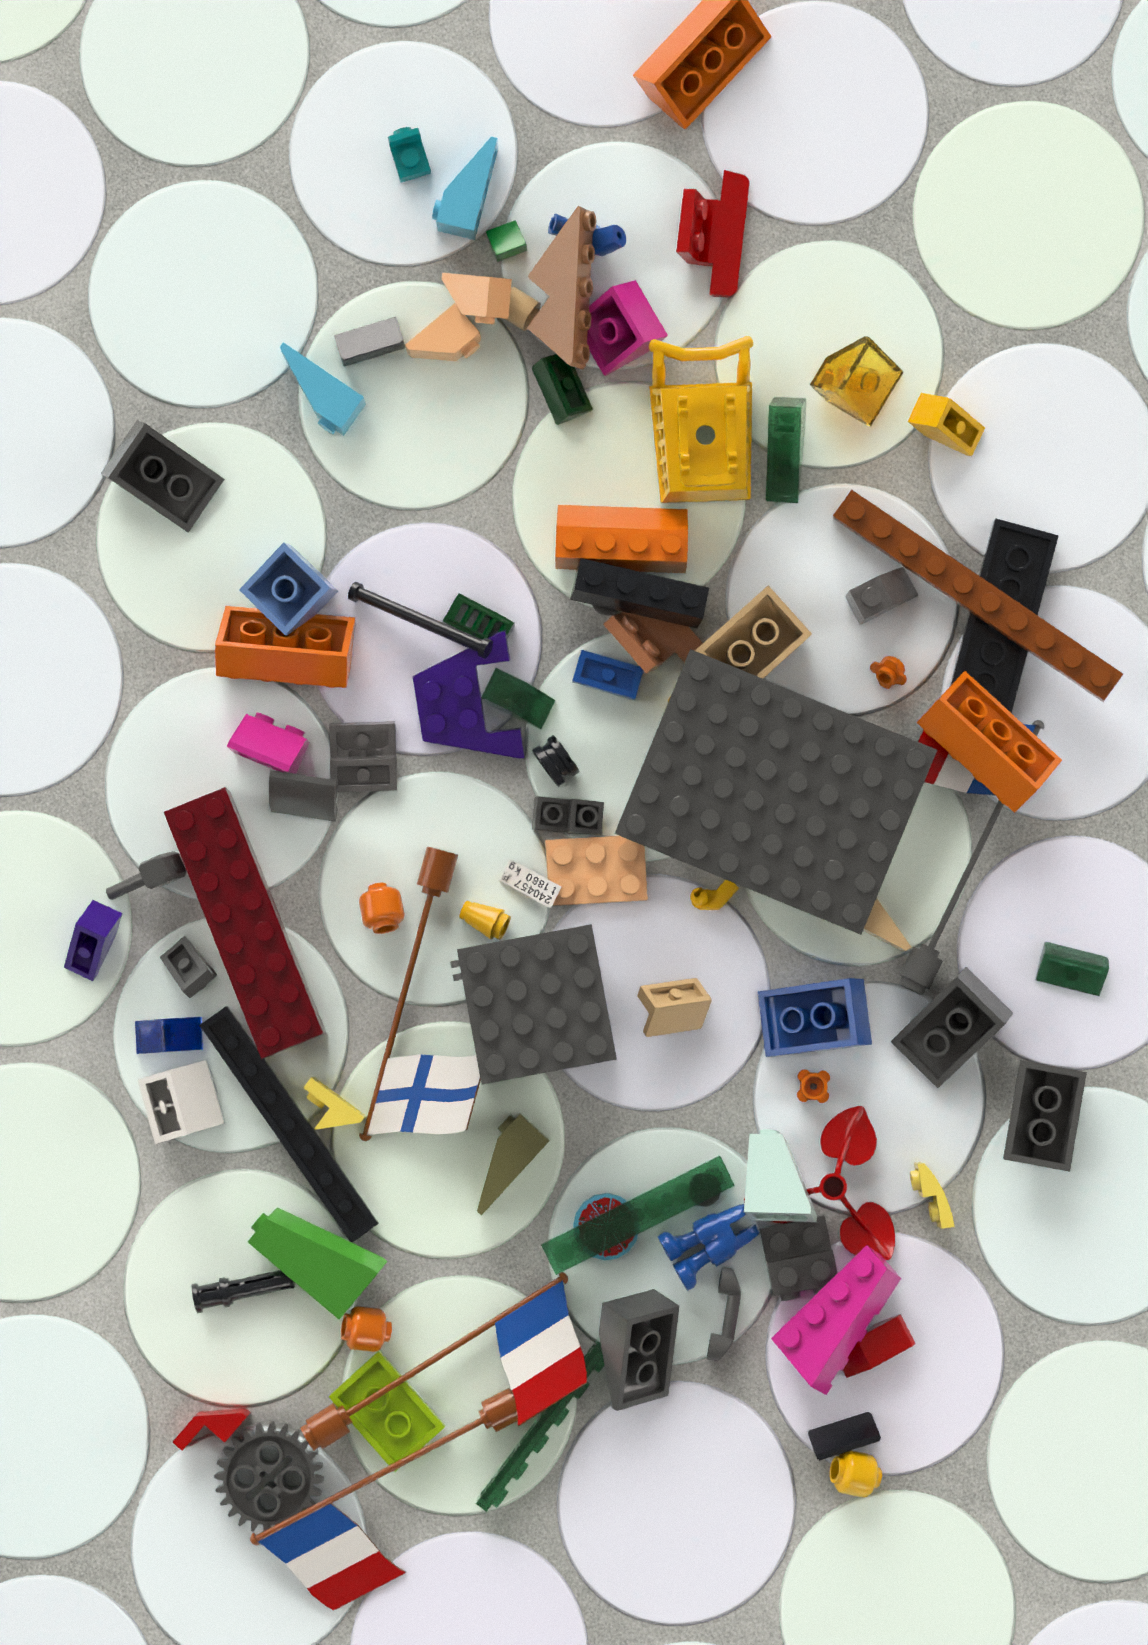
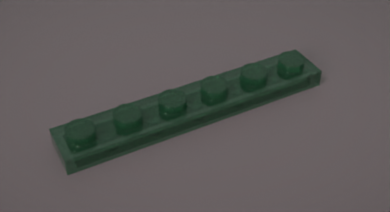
M718 1155L541 1243V1246L555 1275L735 1185L721 1156Z
M599 1337L584 1355L587 1378L593 1370L599 1373L605 1366ZM589 1382L541 1412L477 1497L476 1504L487 1512L491 1505L497 1508L509 1492L505 1489L506 1485L512 1478L517 1481L529 1466L525 1460L532 1451L537 1454L541 1451L549 1439L546 1432L552 1424L558 1427L570 1411L566 1406L573 1397L577 1400L580 1399L589 1387Z

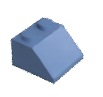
M285 542L239 589L285 636L315 616L338 592L292 545Z

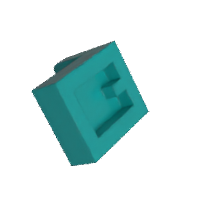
M403 127L395 130L393 135L388 136L389 147L401 183L431 174L419 128Z

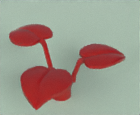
M855 1106L838 1113L823 1129L820 1140L821 1150L826 1156L838 1158L834 1173L825 1175L818 1187L808 1188L807 1192L809 1195L821 1193L828 1200L839 1199L852 1215L846 1218L840 1226L841 1242L850 1253L856 1256L867 1245L879 1253L885 1260H890L895 1248V1230L888 1212L874 1202H866L856 1211L845 1197L847 1183L840 1175L843 1162L845 1161L853 1166L864 1164L874 1155L877 1146L876 1133L863 1106ZM771 1221V1222H775V1223H788V1222H792V1221Z

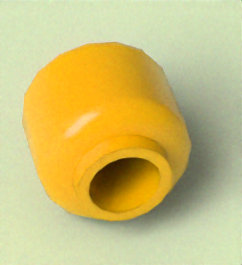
M851 1450L833 1458L829 1477L839 1493L868 1497L874 1488L880 1486L882 1470L878 1468L877 1460L873 1455Z

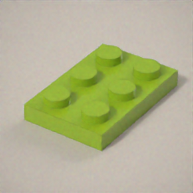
M379 1350L328 1397L337 1407L343 1405L348 1410L402 1375ZM407 1381L350 1416L354 1427L388 1465L423 1448L446 1426Z

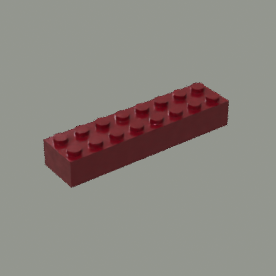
M224 787L164 811L167 823L261 1059L268 1058L327 1034L230 790Z

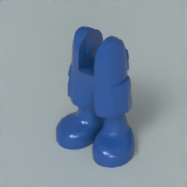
M744 1204L736 1205L718 1214H709L693 1222V1231L687 1234L673 1236L669 1232H663L657 1236L670 1261L677 1259L688 1249L700 1243L704 1245V1248L694 1255L672 1264L687 1291L696 1286V1274L703 1266L709 1262L716 1267L732 1258L737 1253V1250L760 1234L756 1224L741 1229L736 1234L733 1233L730 1224L739 1221L740 1218L746 1215L744 1213Z

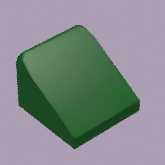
M516 220L485 231L497 262L527 251V244Z

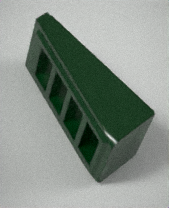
M460 593L456 596L443 619V622L482 640L489 637L496 623L501 625L498 632L506 630L507 639L515 627V622ZM464 604L468 606V609L461 621L458 622L454 619ZM475 610L479 615L473 626L469 628L466 624ZM487 617L491 620L483 634H481L477 630L484 618Z

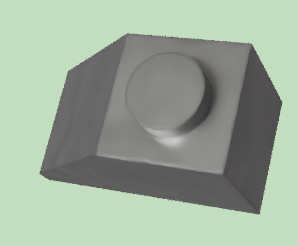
M901 567L876 576L849 590L845 598L858 623L862 625L917 597L918 593L905 568Z

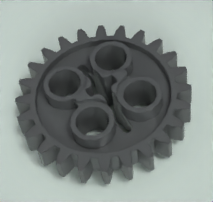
M271 1421L268 1430L264 1431L262 1424L259 1422L256 1424L254 1434L247 1427L242 1430L244 1440L236 1435L232 1437L231 1440L235 1449L229 1446L223 1448L222 1451L229 1458H221L216 1463L224 1468V1471L217 1472L214 1475L215 1479L223 1481V1484L219 1485L215 1491L217 1493H226V1497L220 1502V1505L231 1504L232 1508L228 1513L229 1517L237 1513L241 1515L238 1523L239 1526L249 1520L251 1521L252 1532L255 1531L259 1524H263V1530L265 1531L271 1528V1525H276L305 1510L304 1507L309 1508L316 1503L311 1496L317 1497L322 1494V1490L314 1486L315 1484L322 1483L325 1478L315 1474V1471L323 1467L322 1462H313V1458H315L319 1451L318 1449L315 1451L307 1450L309 1445L307 1440L305 1439L302 1442L298 1440L301 1431L299 1429L290 1435L288 1434V1424L285 1423L280 1431H276L275 1422ZM271 1445L277 1448L279 1459L276 1461L266 1460L262 1454L263 1447ZM287 1456L292 1457V1461L277 1474L274 1482L269 1481L253 1498H247V1494L262 1481L265 1472L267 1474L271 1473ZM245 1468L252 1471L254 1482L251 1484L240 1482L237 1475L238 1470ZM290 1470L297 1471L301 1475L302 1483L298 1486L289 1485L285 1480V1473ZM267 1493L273 1495L277 1500V1506L274 1509L264 1508L260 1503V1496Z

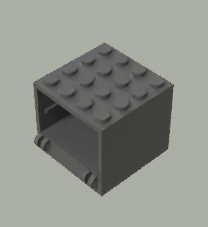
M592 924L457 949L459 960L451 961L450 965L451 968L460 967L461 973L453 974L452 976L453 981H463L481 1085L617 1060Z

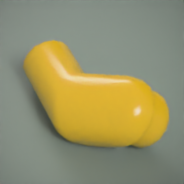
M725 880L716 890L697 887L692 890L690 900L692 905L699 910H720L738 891L739 887L728 880Z

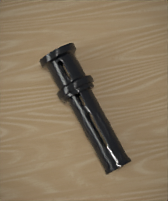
M281 1270L229 1281V1278L223 1277L219 1278V1282L201 1286L197 1283L191 1285L197 1314L202 1313L203 1309L224 1305L225 1308L230 1307L236 1300L295 1288V1282Z

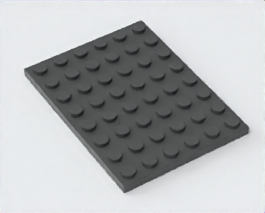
M690 649L614 834L862 935L937 749Z

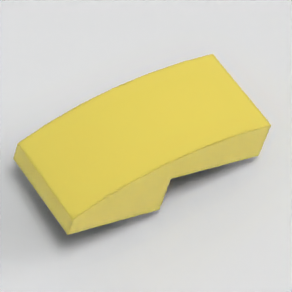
M914 1162L915 1170L910 1171L911 1186L913 1191L918 1190L919 1196L933 1197V1202H928L931 1222H936L937 1227L941 1229L955 1227L948 1200L938 1180L925 1163Z

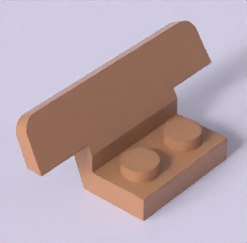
M621 612L613 615L603 624L646 674L656 670L675 653L685 663L690 649L695 651L703 644L688 626L631 613Z

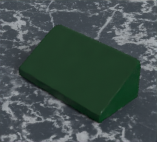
M557 354L543 357L532 366V371L557 425L593 410L575 367L568 365Z

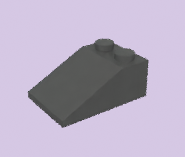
M139 420L135 422L101 472L103 476L188 533L225 480L146 423Z
M965 967L891 1040V1043L939 1088L1007 1023L1013 1012L978 977Z
M655 1289L602 1303L599 1337L612 1408L616 1411L669 1395L680 1305Z

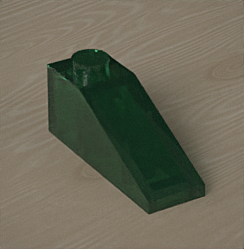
M774 397L769 404L766 473L767 502H799L805 438L806 398Z

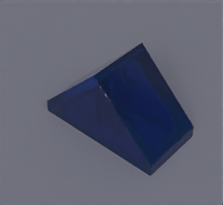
M202 1017L135 1021L136 1053L203 1050V1034L199 1026L202 1024Z

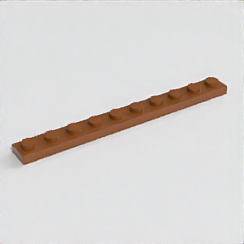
M852 489L833 514L834 520L1100 701L1104 702L1123 676L1122 672Z

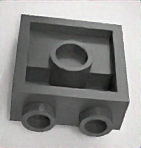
M824 1215L817 1216L816 1222H788L759 1228L773 1296L780 1295L781 1301L800 1298V1291L813 1289L814 1294H817L838 1273Z

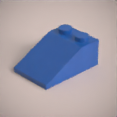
M847 978L758 991L766 1057L872 1045L864 979Z

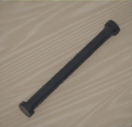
M354 582L349 589V600L353 602L359 600L478 652L479 657L486 659L492 651V640L488 638L482 640L364 589L363 584L359 582Z

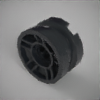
M552 735L547 739V743L544 746L538 745L532 749V752L553 782L560 787L565 783L566 777L569 775L575 776L580 771L559 741L557 742V738Z

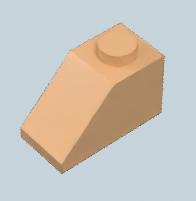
M442 273V281L462 315L475 316L476 323L495 324V318L508 319L512 279Z
M454 303L406 343L405 347L407 354L411 358L458 361L462 356L468 358L478 350L481 335L472 322L465 315H462L458 306Z

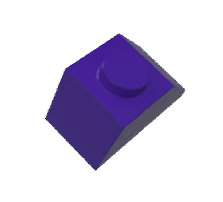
M92 900L75 924L64 968L94 981L117 935L123 913Z

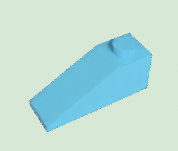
M490 137L444 190L442 200H436L432 219L436 220L439 232L472 240L476 239L498 152V138Z
M283 342L280 350L314 413L320 419L318 424L331 434L337 431L344 436L365 407L364 397Z

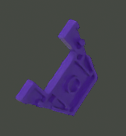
M506 630L500 631L488 638L493 641V648L486 659L479 657L478 652L467 648L413 675L421 734L424 742L519 759L525 758L521 727L487 731L478 678V665L510 661Z

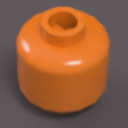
M380 882L368 886V891L364 892L359 898L363 925L368 929H372L376 934L393 932L399 928L398 924L404 920L405 913L401 893L396 888L387 887L386 883Z
M356 1306L351 1309L349 1314H344L341 1325V1339L346 1340L349 1349L377 1352L381 1349L384 1342L390 1341L392 1323L386 1320V1315L382 1309Z

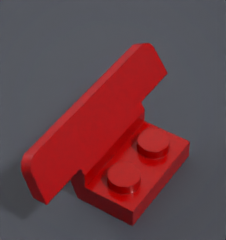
M724 170L720 200L705 199L697 189L683 190L676 253L687 264L711 266L712 275L709 294L712 297L726 298L733 296L738 288L750 185L749 179L745 175Z

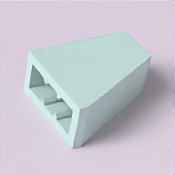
M771 1129L760 1130L759 1134H749L744 1213L750 1220L816 1222V1212L789 1143L783 1134H779V1131Z

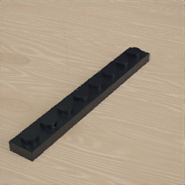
M228 1006L224 1007L200 1024L201 1029L349 1241L353 1243L378 1225L379 1222L270 1065L265 1059H261L256 1045Z

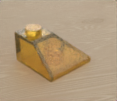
M864 336L826 357L811 381L810 386L831 405L865 425L871 426L902 376L903 371L870 337Z

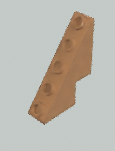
M577 206L527 276L550 296L527 329L568 365L584 369L590 356L587 335L591 327L589 297L593 293V282L590 278L591 264L595 259L592 239L597 220L594 211L581 206Z

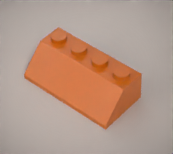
M702 0L633 74V77L652 102L679 126L687 129L772 36L748 0Z
M558 505L555 569L576 570L582 558L639 572L686 574L688 559V509Z
M225 606L215 643L216 676L231 679L261 680L264 682L294 683L296 685L307 684L329 688H347L352 661L355 617L316 614L285 636L259 609Z
M966 671L956 679L916 722L924 729L928 736L934 738L948 751L953 759L959 761L973 774L978 782L983 783L997 796L1002 804L1008 806L1014 813L1038 791L1062 761L1058 755Z

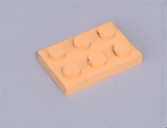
M621 836L545 840L547 879L561 886L552 906L648 900L645 846Z

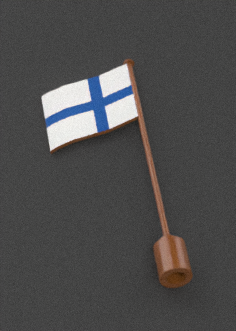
M426 847L417 885L423 886L421 893L427 894L364 1130L363 1133H359L362 1141H369L372 1138L370 1135L394 1132L445 1135L460 1133L468 1129L481 1081L476 1055L451 1057L420 1054L390 1058L433 897H440L442 891L449 892L458 854Z

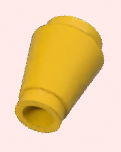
M468 900L464 903L459 915L460 919L490 940L493 938L501 940L511 920V916L505 914L504 909Z

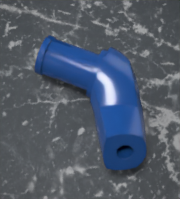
M554 214L549 223L548 233L557 236L568 219L559 214ZM596 224L592 239L595 255L605 256L626 245L625 231L618 225L601 228Z

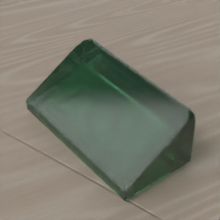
M1044 942L1035 980L1100 996L1109 971V960L1102 955L1051 942Z

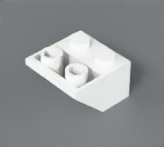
M207 1060L137 1079L155 1144L225 1124Z

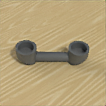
M727 1267L721 1268L718 1293L728 1295L721 1335L714 1333L710 1335L707 1360L719 1361L729 1350L735 1337L741 1290L734 1270Z

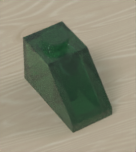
M495 668L481 697L484 703L542 730L556 701L527 682L498 668Z

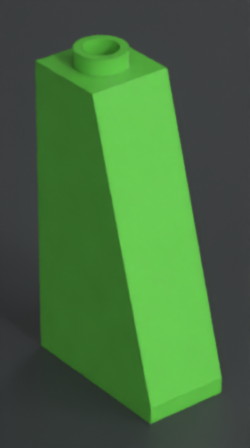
M278 1207L269 1216L264 1212L251 1226L255 1233L247 1241L339 1320L388 1262L383 1257Z

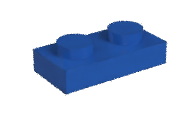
M581 650L572 683L635 700L644 670L637 665Z

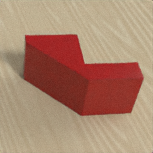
M901 1314L875 1323L867 1330L862 1341L856 1343L847 1357L849 1361L842 1370L846 1378L870 1370L916 1344Z
M246 1408L200 1411L172 1443L183 1451L204 1426L225 1443L251 1412Z

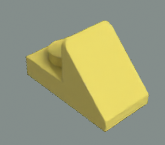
M311 1077L303 1087L309 1092L306 1096L309 1101L321 1109L324 1105L329 1107L314 1130L360 1123L367 1117L315 1077Z

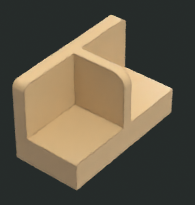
M697 978L640 986L637 997L649 1013L643 1033L646 1037L701 1029L712 999Z

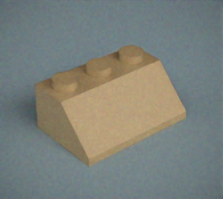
M768 585L695 651L763 679L803 644L812 633Z

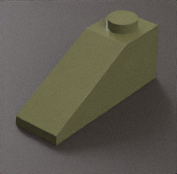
M521 1113L516 1118L510 1114L497 1128L502 1134L497 1138L478 1204L477 1212L481 1216L550 1141Z

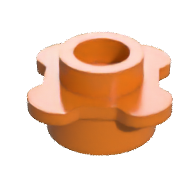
M886 656L880 663L874 661L870 665V670L876 674V678L883 688L890 689L895 684L904 685L907 681V677L904 675L905 666L896 657Z
M806 1069L801 1070L797 1075L800 1081V1090L796 1094L797 1098L801 1102L817 1100L819 1103H825L828 1101L827 1083L830 1081L829 1073L824 1070L818 1073H810ZM812 1083H815L817 1086L814 1090L810 1088Z

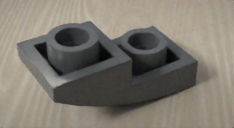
M536 796L534 798L532 830L601 835L604 802Z

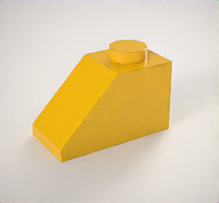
M925 393L920 394L908 419V423L925 437L971 457L985 429L982 424L951 398Z

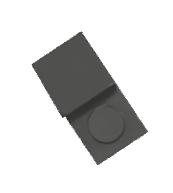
M186 936L160 956V959L182 992L189 998L204 989L217 976L215 970Z

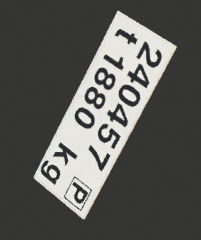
M509 859L499 880L550 909L561 889V886L512 859Z

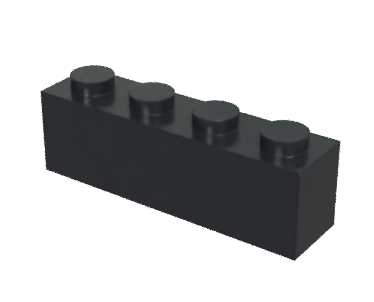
M581 558L576 569L570 600L697 629L704 617L709 587Z

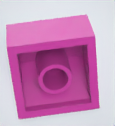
M636 280L612 286L589 306L591 327L588 330L587 344L590 353L604 376L650 351L648 346L651 340L662 341L668 336Z
M256 712L255 717L246 714L226 747L237 755L273 770L297 774L310 744L303 737L305 732L290 725H286L285 730L273 725L275 719Z

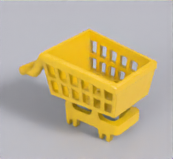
M750 336L742 337L720 347L681 348L656 339L650 341L648 347L653 352L652 386H649L660 503L751 499L752 382H750V348L753 347L754 342ZM739 353L736 383L665 385L666 367L664 356L679 361L722 360ZM701 426L711 427L715 433L713 442L707 445L699 443L696 439L698 428Z

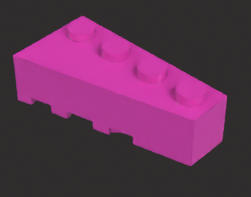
M866 1245L771 1339L812 1388L827 1395L833 1386L831 1384L832 1380L839 1370L842 1371L849 1361L847 1357L858 1341H862L867 1333L866 1328L874 1315L880 1313L902 1278L879 1253Z

